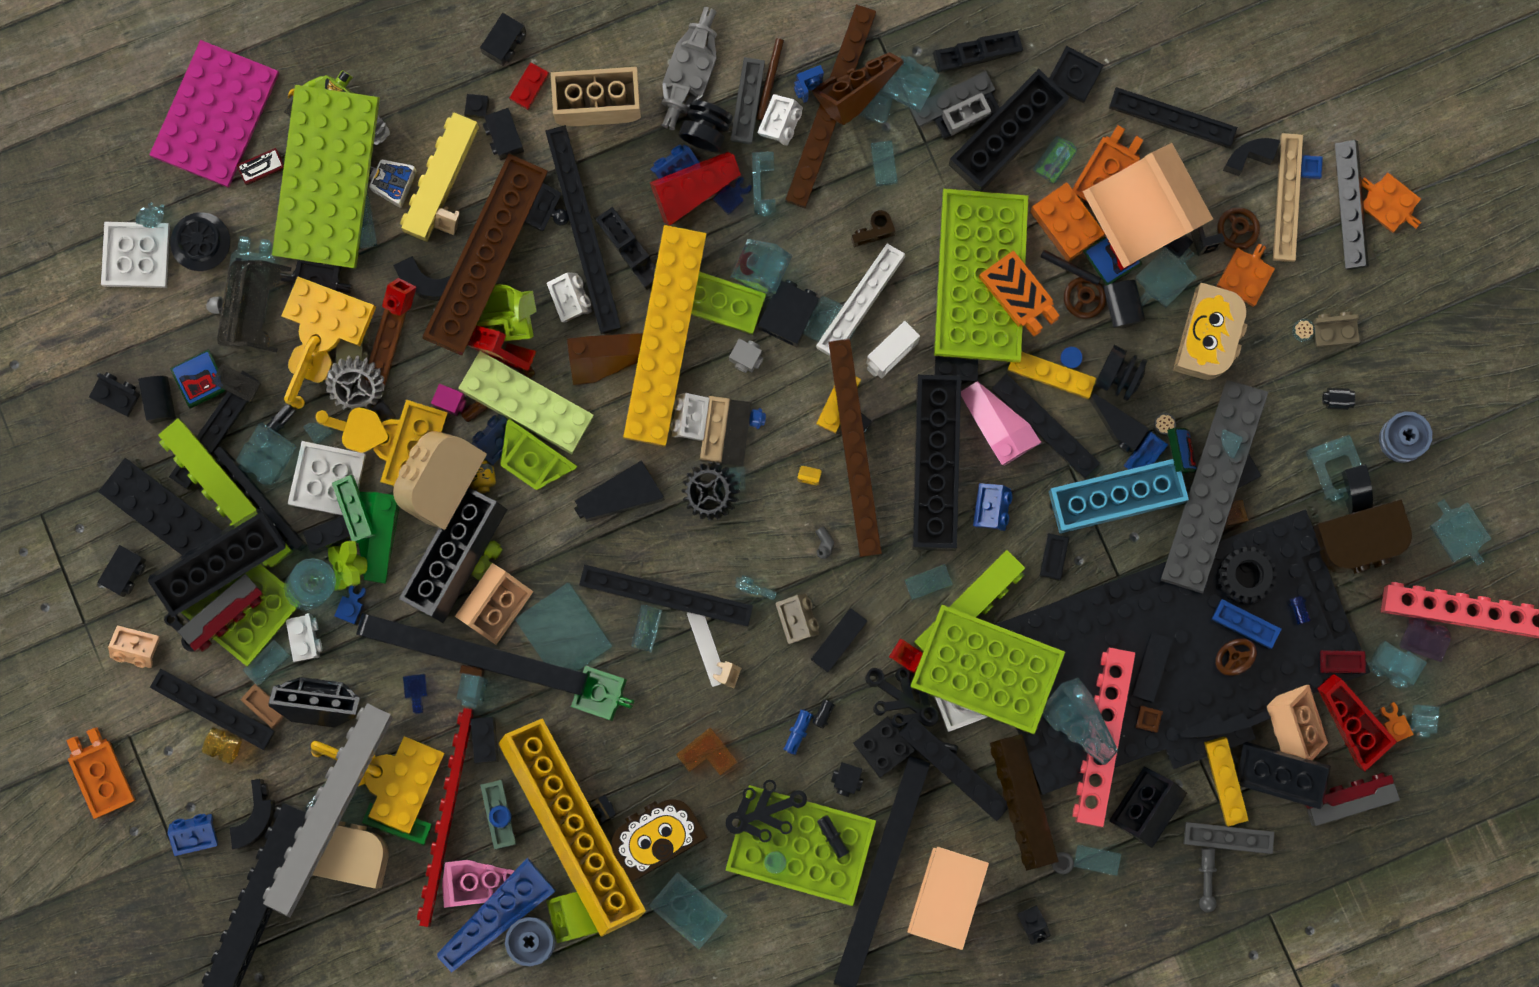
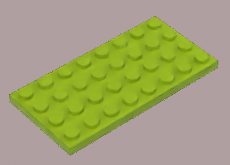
M295 85L273 242V256L349 268L357 267L380 97Z
M943 188L934 356L1020 363L1023 326L1018 327L981 281L979 275L1013 250L1025 264L1028 195Z

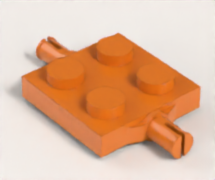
M1387 172L1382 180L1375 185L1365 177L1361 180L1362 186L1369 191L1366 199L1363 201L1364 211L1389 231L1394 233L1399 225L1406 221L1415 229L1422 223L1412 215L1414 207L1421 198Z
M1258 244L1253 254H1248L1239 248L1235 249L1216 286L1238 294L1245 303L1254 307L1275 268L1260 259L1266 247Z

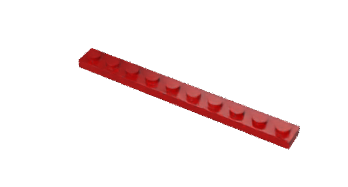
M463 708V712L458 714L457 725H460L459 733H455L452 746L456 748L454 755H450L448 768H451L450 777H446L444 782V790H447L445 799L442 798L439 811L442 812L441 820H437L435 826V833H438L436 842H433L430 855H433L432 864L428 863L426 877H429L428 885H424L421 898L424 899L423 908L419 907L417 920L420 921L419 926L431 927L471 731V719L474 716L473 709Z

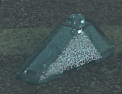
M1079 678L1062 683L1046 702L1042 715L1052 728L1068 735L1070 741L1079 743L1084 747L1085 752L1103 765H1106L1118 752V749L1091 693Z

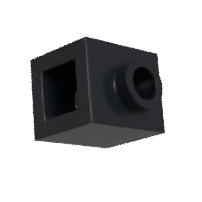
M841 762L839 771L834 770L831 782L835 783L833 788L837 789L836 793L849 797L850 794L854 795L856 790L860 791L864 780L860 778L862 768Z

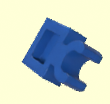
M356 585L349 587V598L342 596L334 615L354 625L364 606L359 603V599H362L366 594L365 588H362L359 594H355L354 589Z

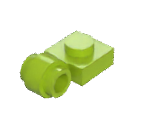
M490 540L484 551V556H481L471 575L479 581L492 564L489 560L492 558L496 560L502 553L503 549L500 548L501 545Z

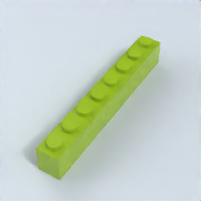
M176 419L158 434L162 439L159 441L161 446L167 452L171 450L175 454L174 461L181 468L184 466L190 472L187 476L195 485L199 482L204 488L201 491L209 501L213 499L218 505L216 510L223 518L227 515L232 521L229 524L230 526L257 510L254 504L245 496L242 490L234 483L182 420ZM286 544L284 550L265 560L262 564L265 567L269 565L274 568L291 554L293 550Z

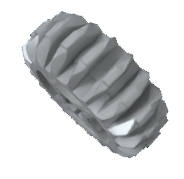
M350 355L346 361L342 358L339 359L338 364L334 363L332 369L328 371V377L325 381L326 385H328L326 391L330 393V400L336 399V406L342 404L343 410L347 407H350L351 411L358 407H365L369 410L372 404L376 405L378 403V399L382 397V391L385 387L384 383H382L384 377L380 375V368L374 369V362L368 364L367 357L363 361L360 360L359 356L352 360ZM363 375L366 376L369 379V381L365 380ZM358 379L357 385L352 389L353 383Z

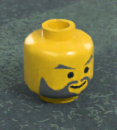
M483 461L469 488L477 490L479 493L490 492L489 488L496 484L493 465L488 464V461Z

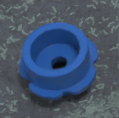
M761 408L758 410L752 409L749 424L759 429L760 426L765 424L766 414L762 413Z

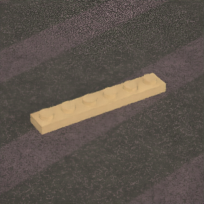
M1286 133L1280 135L1273 248L1274 261L1295 262L1303 135Z

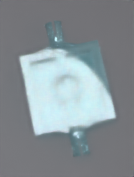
M1165 247L1135 277L1146 291L1140 297L1142 306L1151 298H1154L1167 308L1196 279L1197 276L1189 270L1186 264L1195 255L1192 252L1186 257L1191 252L1190 249H1187L1179 257Z
M1445 499L1436 503L1444 515L1430 525V528L1452 562L1469 555L1477 566L1485 562L1478 550L1484 543L1491 540V537L1469 503L1467 502L1461 507L1452 510Z

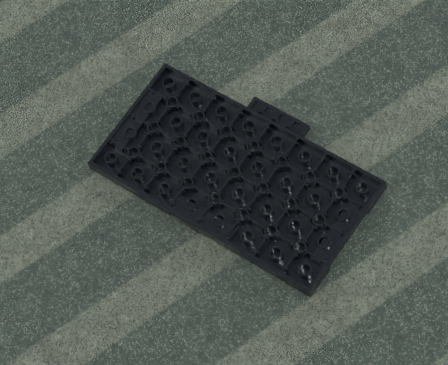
M1306 509L1221 540L1203 594L1161 581L1166 562L995 624L1065 652L1035 734L1033 735L1016 728L1018 735H1023L1034 777L1041 795L1083 780L1084 774L1080 773L1083 760H1087L1088 752L1084 751L1087 738H1091L1092 730H1088L1091 717H1095L1096 711L1095 708H1092L1095 695H1099L1100 687H1097V679L1099 673L1103 674L1104 665H1101L1102 653L1107 652L1109 647L1135 652L1114 768L1165 749L1172 769H1177L1208 757L1204 742L1225 736L1228 739L1229 747L1233 748L1256 739L1252 727L1224 735L1204 738L1178 737L1177 734L1217 714H1220L1222 720L1225 721L1243 712L1248 719L1266 711L1267 705L1276 696L1296 688L1310 685L1312 694L1319 692L1317 688L1333 674L1346 682L1370 673L1367 662L1366 673H1320V651H1362L1355 632H1352L1327 566L1321 559L1320 547ZM1242 547H1255L1258 551L1260 549L1265 551L1264 554L1266 556L1269 555L1272 558L1270 559L1271 563H1275L1276 566L1274 568V571L1277 572L1275 586L1272 587V591L1266 597L1255 603L1243 604V602H1234L1235 599H1229L1227 597L1228 594L1222 591V584H1219L1218 581L1221 563L1229 554ZM1242 563L1236 568L1235 575L1240 585L1246 588H1253L1258 584L1259 573L1253 565ZM1223 599L1281 628L1273 648L1269 649L1211 620L1220 601ZM1151 633L1173 639L1154 702L1132 696ZM1234 639L1250 640L1257 649V656L1252 666L1238 675L1222 674L1215 664L1216 655L1221 647ZM1245 645L1234 646L1236 651H1250ZM1227 651L1222 658V664L1224 667L1230 660L1229 651ZM1112 666L1109 670L1113 678L1120 677L1121 671L1118 667ZM1106 689V697L1114 700L1117 696L1115 689ZM1140 706L1163 711L1158 733L1135 728ZM1108 709L1102 711L1101 716L1103 720L1111 721L1113 718L1112 712ZM1100 731L1097 738L1101 743H1106L1109 736L1105 731ZM1095 753L1093 760L1097 765H1102L1105 758L1103 754Z

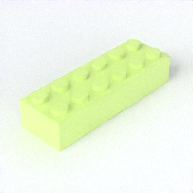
M479 351L458 388L461 393L503 415L507 419H511L516 424L571 455L594 416L482 351Z

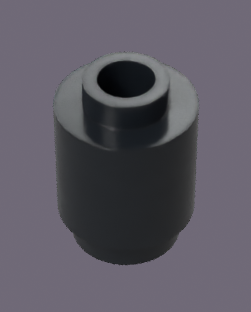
M1328 387L1327 392H1323L1322 403L1326 405L1327 409L1348 410L1349 408H1354L1355 391H1350L1349 388Z

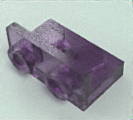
M1408 618L1407 628L1399 646L1402 649L1442 662L1451 641V635L1448 629L1441 625L1432 626L1421 618Z

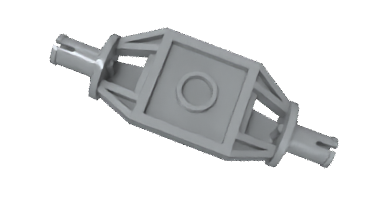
M709 7L703 8L699 24L690 23L688 31L675 46L662 83L664 99H662L661 104L668 108L662 123L664 128H668L669 125L670 130H675L679 114H686L690 110L691 101H701L704 97L717 60L714 39L717 33L711 29L716 11L712 8L710 12ZM687 95L690 96V97L688 98V100L686 101V103L683 104V102H684L685 98L687 97Z

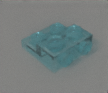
M901 55L900 58L903 59L904 63L889 79L882 93L920 113L939 74L931 67H924L918 64L914 58Z
M261 422L257 425L249 442L244 444L236 462L240 464L239 468L244 472H252L257 475V480L260 483L271 485L278 481L297 446Z

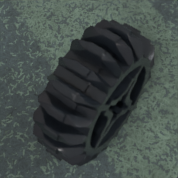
M708 462V465L701 463L700 469L693 467V473H687L690 481H683L687 488L682 489V493H687L688 496L684 497L683 501L690 502L686 508L691 509L694 507L693 515L700 513V519H705L707 516L709 521L713 520L714 516L718 520L722 518V514L724 516L729 515L728 509H735L731 502L739 501L737 497H734V494L740 493L739 489H734V486L738 485L739 482H732L731 480L735 477V474L727 475L729 468L725 467L722 469L721 463L716 465L713 462ZM707 473L717 476L710 483L700 478ZM723 483L726 490L725 495L721 491V486ZM696 487L700 490L701 493L699 499L697 498ZM709 487H712L714 489L713 495L708 494V492H710L708 491ZM711 500L721 503L715 509L705 507L706 503H709Z

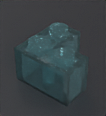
M1383 641L1379 644L1367 665L1372 667L1371 671L1380 677L1383 675L1391 679L1389 682L1392 685L1401 689L1402 687L1406 688L1415 684L1427 662L1409 651L1402 652L1388 642Z

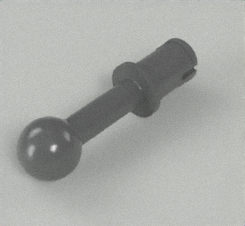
M1201 848L1202 861L1199 871L1204 872L1203 896L1199 900V907L1204 912H1212L1217 906L1216 899L1212 896L1213 872L1217 871V868H1215V849Z

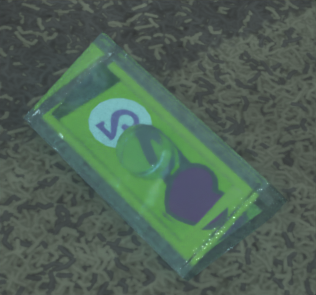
M1056 136L1033 168V171L1050 183L1055 184L1077 153L1076 147L1072 142Z

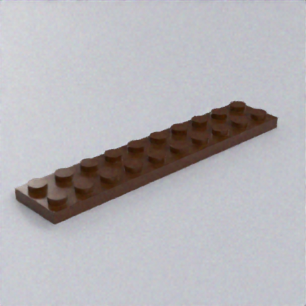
M508 154L422 339L463 356L537 193L546 178L548 170Z

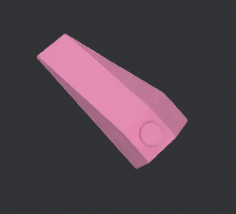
M978 381L961 391V397L1002 465L1009 464L1042 443L1026 420Z
M470 860L445 862L442 881L444 908L485 903L509 878L514 870Z

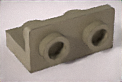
M1352 312L1339 313V316L1331 317V314L1318 315V318L1312 322L1315 348L1359 343L1357 324L1359 314L1353 315Z
M807 594L795 595L775 603L788 644L819 635V624L814 618L812 602Z

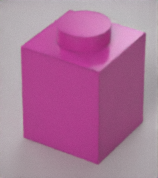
M439 384L431 404L435 408L457 416L459 412L464 410L467 400H464L465 395L463 393Z

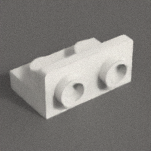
M773 94L757 133L760 136L778 140L783 145L788 146L789 141L794 135L796 124L802 116L803 107L794 99Z
M567 272L547 282L561 322H568L582 314L592 312L590 307L591 301L585 294L583 281L577 273Z
M689 393L677 395L673 406L675 410L674 419L670 426L672 437H684L698 441L704 439L709 404L708 397Z
M308 613L305 616L287 619L286 625L293 662L320 658L319 652L323 650L321 640L316 637V631L319 630L316 617L313 618V615Z

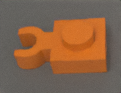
M1395 702L1390 703L1392 707L1391 713H1387L1384 707L1380 708L1381 715L1388 719V722L1383 723V726L1397 742L1414 735L1405 715L1398 717V706Z

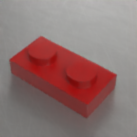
M530 62L509 97L510 101L529 110L548 78L549 72Z

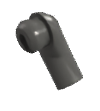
M823 526L815 531L821 540L819 549H817V556L821 559H827L832 554L834 540Z

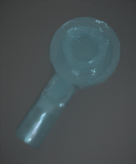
M742 575L741 578L736 577L735 579L736 588L757 596L760 594L774 601L777 593L765 587L756 586L753 584L754 580L752 578Z

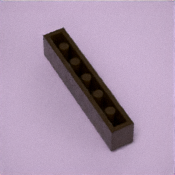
M1019 734L991 742V755L995 760L997 776L1001 781L1003 797L1007 802L1009 818L1013 823L1015 839L1019 844L1021 860L1026 871L1059 862L1023 735Z

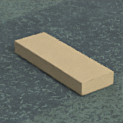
M709 396L704 439L702 440L700 460L722 463L730 406L729 398Z

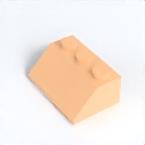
M492 563L455 617L497 645L533 591Z
M1304 685L1278 695L1267 705V711L1271 717L1280 752L1313 760L1328 744L1310 685Z

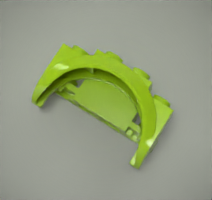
M496 284L477 326L506 334L504 341L534 337L530 315L537 312L533 291L521 292L507 285Z

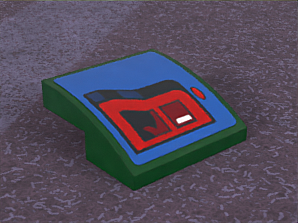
M1107 236L1083 250V253L1105 285L1116 282L1143 264L1139 259L1123 268Z
M209 349L170 368L190 409L229 390Z
M1168 429L1175 471L1182 472V474L1196 473L1197 467L1189 429Z

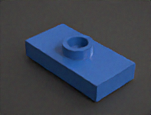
M1149 431L1124 466L1129 470L1154 464L1168 444Z

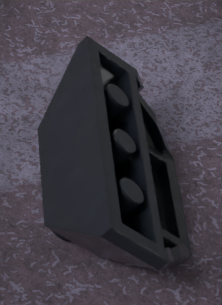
M299 677L281 685L273 686L268 704L269 707L291 722L335 728L356 717L360 697L357 694L355 695L343 682Z

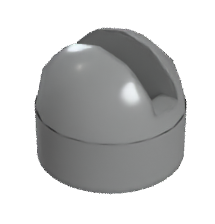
M222 297L209 298L206 309L210 313L221 314L224 309Z

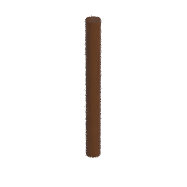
M779 38L775 40L756 120L761 122L767 111L784 40Z

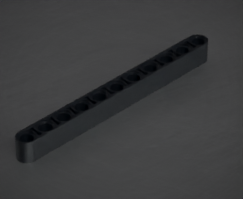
M363 613L356 635L580 696H583L589 676L579 671Z
M913 756L908 758L833 985L839 987L857 986L930 766L928 761Z

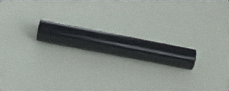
M1043 250L1040 256L1097 286L1102 279L1046 250Z

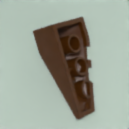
M889 52L866 62L865 67L854 70L852 68L847 70L848 74L838 79L833 76L814 88L812 92L829 116L840 124L845 125L865 109L904 63L903 59Z
M643 333L567 339L573 385L596 383L628 366L637 364Z

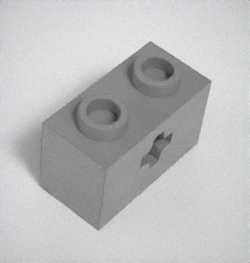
M980 93L944 110L942 118L951 136L990 118L991 109L983 94Z

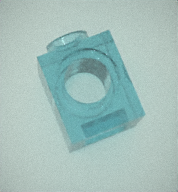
M1418 704L1413 706L1411 730L1417 733V737L1430 738V734L1437 733L1439 707Z

